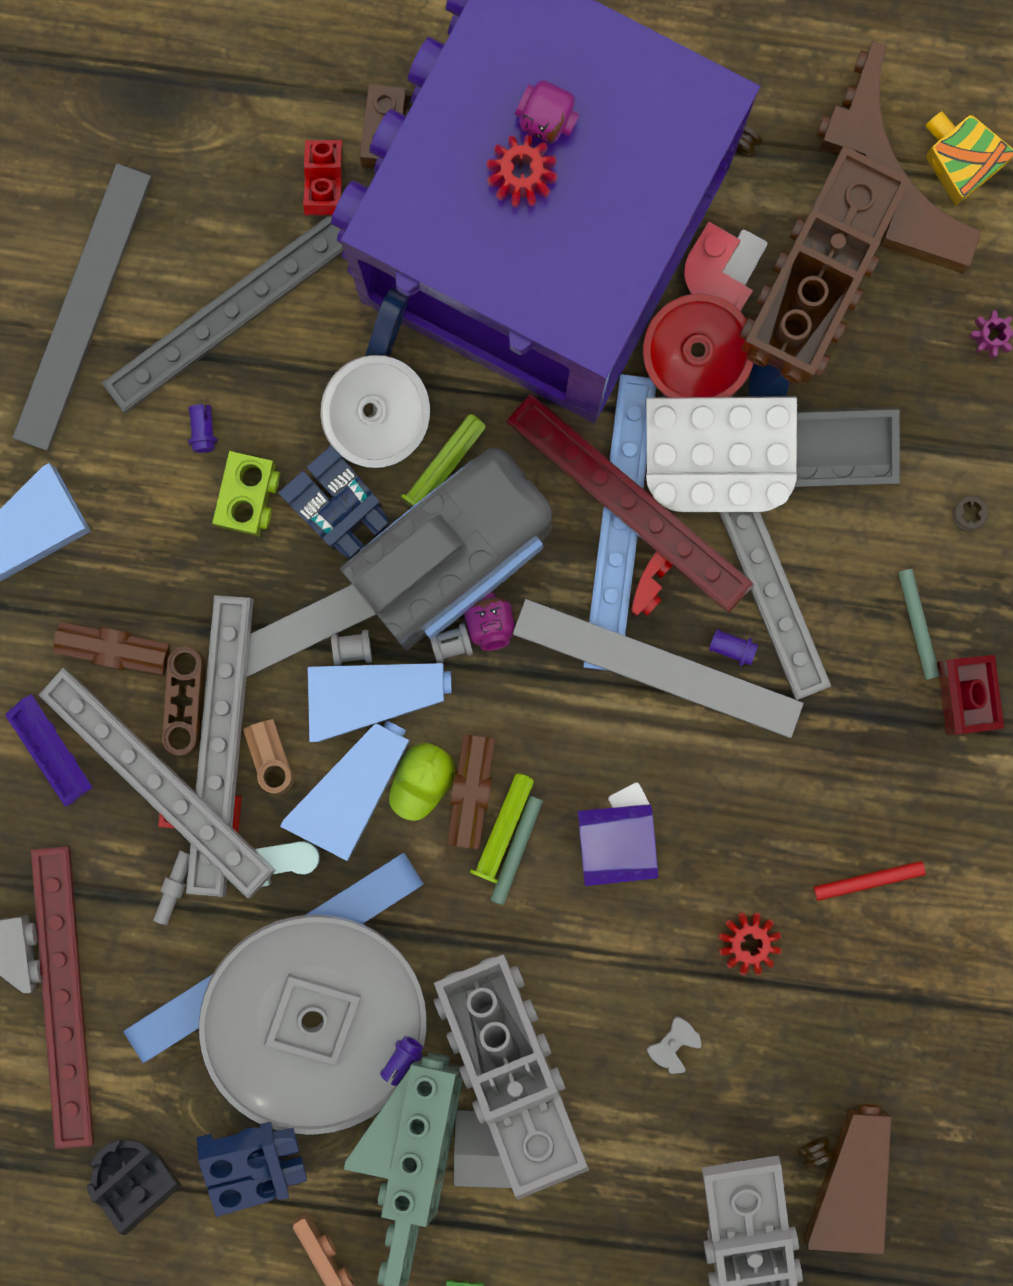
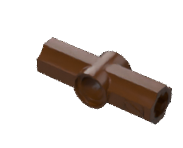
M59 622L53 642V653L91 660L92 664L125 670L126 667L141 672L165 675L171 644L132 637L131 633L99 627L98 630L82 625Z
M469 734L463 735L459 756L458 772H455L450 803L453 809L447 845L479 849L484 811H487L492 782L490 770L495 738Z

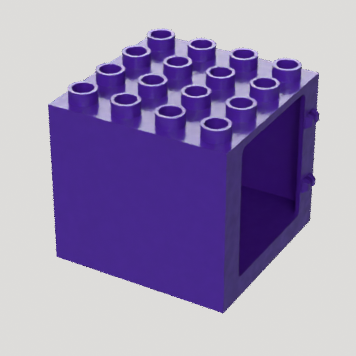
M447 0L446 11L454 14L448 28L449 37L445 44L431 37L424 41L408 74L407 81L416 86L411 98V104L413 105L410 111L405 116L391 108L379 124L369 149V153L378 157L374 167V173L376 174L369 188L352 180L344 190L334 210L331 225L340 229L337 242L342 244L344 249L342 258L348 262L347 273L353 277L361 303L379 311L391 288L396 289L398 292L409 297L402 320L403 325L595 424L731 166L760 86L595 0ZM545 80L572 93L575 97L573 111L580 113L569 137L561 133L559 139L555 143L550 144L532 136L533 149L539 143L545 142L548 147L544 156L556 157V165L549 170L557 173V181L551 184L545 183L550 189V195L547 198L541 197L538 193L534 192L536 197L535 206L530 207L525 196L520 197V204L516 208L511 205V193L505 199L499 200L496 197V193L500 186L492 187L488 185L487 178L495 172L487 169V160L498 159L494 153V147L497 144L509 150L508 137L511 135L515 136L518 145H524L525 136L530 134L520 129V117L514 114L528 84L535 87L539 81ZM523 164L522 169H520V165H516L514 176L521 178V174H524V178L529 177V166Z

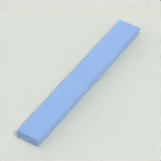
M621 374L609 461L643 489L647 464L646 399L647 397H655L656 386L650 378ZM603 507L589 623L625 636L638 535ZM584 662L583 668L605 670L587 662Z

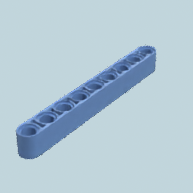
M402 853L306 915L337 916L363 924L424 883L406 854ZM212 975L123 1031L142 1063L199 1028L201 1004Z

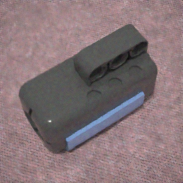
M489 448L471 460L340 567L343 574L406 651L426 635L430 639L438 635L476 602L491 593L544 548L542 541L552 532L553 516L548 500L531 480L527 481L525 479L527 475L514 459L502 449Z

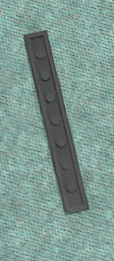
M116 163L12 437L13 439L50 452L153 178L150 175Z
M328 215L103 381L102 384L125 414L342 255L344 251L343 246L337 242L340 229L331 225L333 215Z

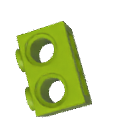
M229 451L212 524L219 528L260 537L261 529H268L271 519L272 508L267 507L270 492L276 493L279 485L280 472L275 471L276 464L271 460ZM250 468H258L262 472V479L255 486H246L243 482V475ZM245 503L252 505L254 510L252 518L244 523L237 522L235 519L236 508Z

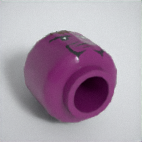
M542 80L535 87L528 84L514 115L520 117L519 126L521 130L551 144L559 139L561 133L568 137L570 136L580 113L573 111L575 97L572 93Z
M489 593L464 613L469 639L473 644L481 646V649L485 651L501 649L510 644V639L514 636L512 633L515 628V619L512 606L508 600L496 597L494 593Z

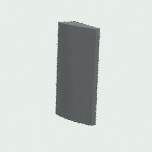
M896 407L797 410V477L795 487L900 484V410Z

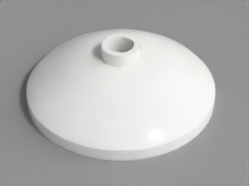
M370 355L348 362L333 375L322 397L321 422L329 443L346 460L360 466L379 468L402 461L419 446L429 424L430 403L423 382L409 366L391 357ZM367 403H371L373 406V412L369 416H365L363 408Z

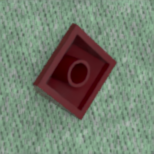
M995 655L957 658L937 662L940 674L939 682L946 735L1003 729L1004 721Z

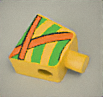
M941 111L925 125L938 141L930 148L926 158L956 206L1013 158V148L972 115H969L960 124L955 126L944 112Z

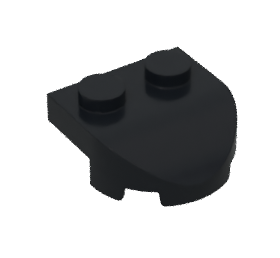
M117 1140L104 1146L93 1158L90 1165L93 1170L90 1184H87V1189L92 1202L99 1204L118 1233L126 1236L182 1185L156 1150L139 1142Z

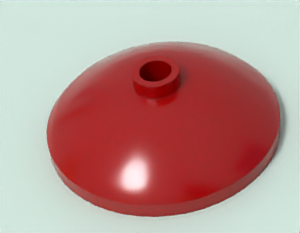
M690 294L669 302L653 317L644 337L643 358L650 379L667 397H730L744 384L753 366V362L746 358L747 353L741 351L745 339L739 337L747 321L746 318L730 302L709 294ZM697 342L702 343L705 347V352L700 357H695L691 353L692 345Z

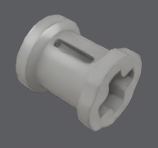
M465 623L459 624L457 629L439 633L430 639L437 663H443L446 658L464 653L467 656L473 655Z
M363 630L359 635L339 637L338 634H331L335 666H341L342 662L358 660L372 663L369 630Z

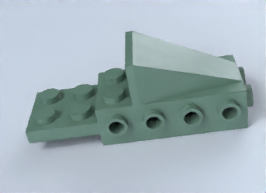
M428 1053L427 1057H422L419 1061L411 1064L402 1081L345 1161V1170L388 1179L387 1183L382 1182L378 1205L383 1206L382 1218L395 1221L394 1224H389L385 1246L391 1247L387 1261H383L378 1275L379 1285L408 1286L419 1227H427L438 1212L463 1083L459 1067L462 1065L449 1063L450 1057L446 1055Z

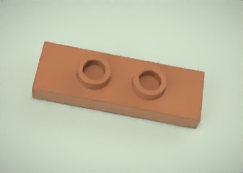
M308 1211L298 1216L294 1221L293 1229L325 1286H355L354 1280L347 1268L343 1267L340 1269L333 1256L337 1252L327 1234L321 1236Z

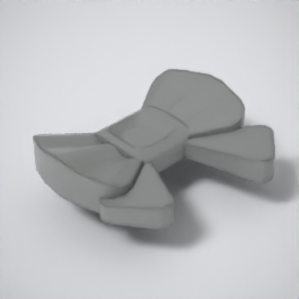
M675 1016L672 1019L671 1030L660 1042L647 1046L646 1050L654 1062L668 1068L670 1074L683 1073L686 1069L676 1055V1051L682 1045L701 1048L700 1035L698 1032H695L685 1019Z

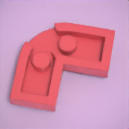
M708 222L687 257L684 270L685 282L691 294H709L720 297L730 302L741 312L752 295L753 290L723 273L741 240L711 222Z

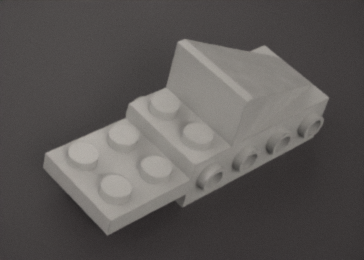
M503 954L498 957L485 959L474 967L451 973L442 980L435 982L434 985L439 996L434 999L436 1009L441 1020L448 1019L452 1030L446 1033L453 1053H460L464 1062V1066L459 1067L461 1076L467 1089L473 1087L478 1100L472 1102L473 1108L480 1124L487 1122L516 1199L519 1200L589 1171L559 1092L566 1089L558 1068L551 1069L547 1062L546 1056L551 1055L552 1052L544 1033L536 1034L532 1022L539 1019L531 999L524 1001L519 989L525 987V983L518 966L510 967Z
M779 1156L702 1167L709 1218L708 1240L704 1241L707 1264L714 1263L715 1272L708 1273L710 1286H797L798 1282H803L799 1258L794 1259L793 1251L799 1250V1243L795 1226L789 1227Z

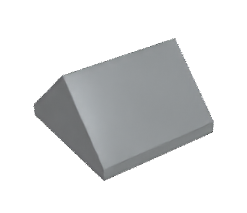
M457 1110L454 1146V1186L512 1188L487 1122L480 1124L475 1110Z

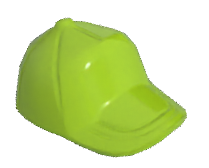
M431 743L417 744L407 750L399 762L389 795L390 806L398 816L411 821L421 820L436 807L454 782L456 769L451 755Z

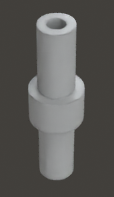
M182 850L179 851L170 877H165L160 890L163 896L153 921L163 925L168 924L177 898H182L187 885L183 882L188 872L190 853Z

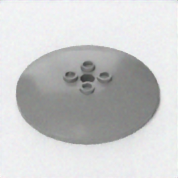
M302 915L279 920L260 928L239 942L225 956L213 973L204 993L199 1017V1039L205 1066L214 1084L227 1101L242 1114L259 1124L271 1122L275 1130L294 1128L295 1134L304 1135L324 1134L350 1128L381 1111L397 1088L391 1085L394 1073L388 1082L380 1076V1071L385 1067L396 1049L395 1042L402 1040L404 1036H410L424 1047L426 1035L425 1001L417 977L406 958L388 939L377 931L356 921L330 915ZM310 1011L319 1012L323 1016L322 1022L313 1028L306 1027L301 1022L302 1017Z

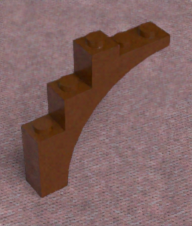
M872 41L868 51L861 50L853 72L859 73L856 86H848L842 104L843 107L848 109L835 105L830 116L823 115L816 135L823 138L819 150L839 156L843 146H846L908 177L895 158L884 129L880 106V73L887 45ZM910 181L883 234L880 246L963 274L971 265L982 231L953 219L932 204Z

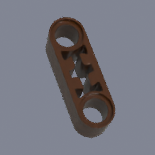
M190 647L175 649L170 654L167 662L162 742L165 749L174 755H189L199 747L201 740L206 662L204 656L199 651ZM185 654L193 655L196 660L194 671L188 675H183L178 669V661ZM176 679L195 681L194 687L186 685V696L192 698L193 703L185 707L184 717L192 718V724L188 722H173L174 716L182 717V706L176 705V697L180 698L184 693V686L176 685ZM179 728H185L191 737L189 745L184 749H178L172 741L174 732Z

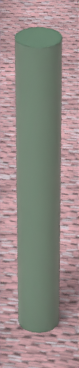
M913 569L900 571L898 575L925 680L939 677L940 674Z
M529 795L498 877V883L495 885L490 898L495 903L505 904L543 800Z

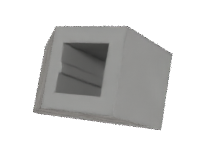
M29 915L0 919V976L22 993H30L37 990L38 982H42L40 961L34 960L33 945H37V930L35 924L29 922Z

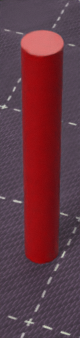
M918 861L814 886L813 890L816 900L820 901L924 876L926 871L923 861Z

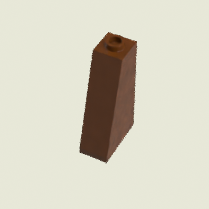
M859 1104L858 1110L848 1109L834 1148L835 1156L829 1162L804 1233V1244L808 1250L884 1254L891 1116L885 1111H881V1106Z

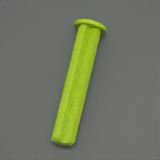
M472 414L467 415L406 495L402 494L400 498L413 507L444 483L484 431L485 424L478 417Z
M521 773L515 775L476 871L471 869L470 873L493 883H498V880L494 879L533 786L534 781L532 778Z

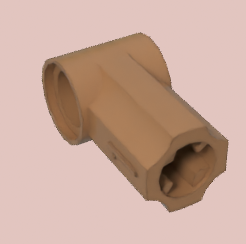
M275 720L262 721L244 728L243 731L261 788L266 792L276 795L289 791L294 783V772L289 766ZM281 767L285 772V782L279 787L272 788L267 782V774L272 768Z

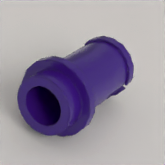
M204 404L188 407L191 425V439L188 440V444L192 446V450L195 453L214 451V444L218 443V439L213 434L212 406L205 405L204 408Z
M716 629L709 651L740 661V666H743L744 663L751 665L758 644L753 643V639L750 637L747 641Z
M404 1036L402 1040L395 1042L396 1049L380 1071V1076L386 1082L389 1081L394 1073L391 1085L396 1087L410 1069L411 1064L422 1058L421 1051L423 1046L410 1036Z

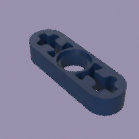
M394 288L389 290L380 307L365 356L380 355L389 357L394 348L409 301L408 296Z

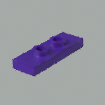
M32 694L21 699L5 714L65 807L77 801L93 788L78 766L75 757L68 751L57 734L54 725L47 719Z

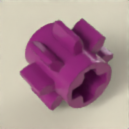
M996 310L990 313L989 321L979 316L975 320V324L980 329L969 334V338L976 339L978 344L975 352L988 351L990 359H994L998 354L999 348L1005 353L1011 351L1013 348L1007 341L1013 338V330H1011L1009 325L1012 317L1009 316L1005 320L998 318ZM995 328L999 334L996 339L991 341L987 336Z

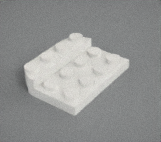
M797 396L647 397L646 480L651 494L661 505L678 512H763L772 510L788 500L795 487L797 477Z

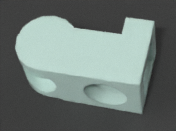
M309 841L255 849L276 870L273 874L289 871L297 874H307L312 872L320 862L318 848ZM270 878L263 884V886H269L271 884Z

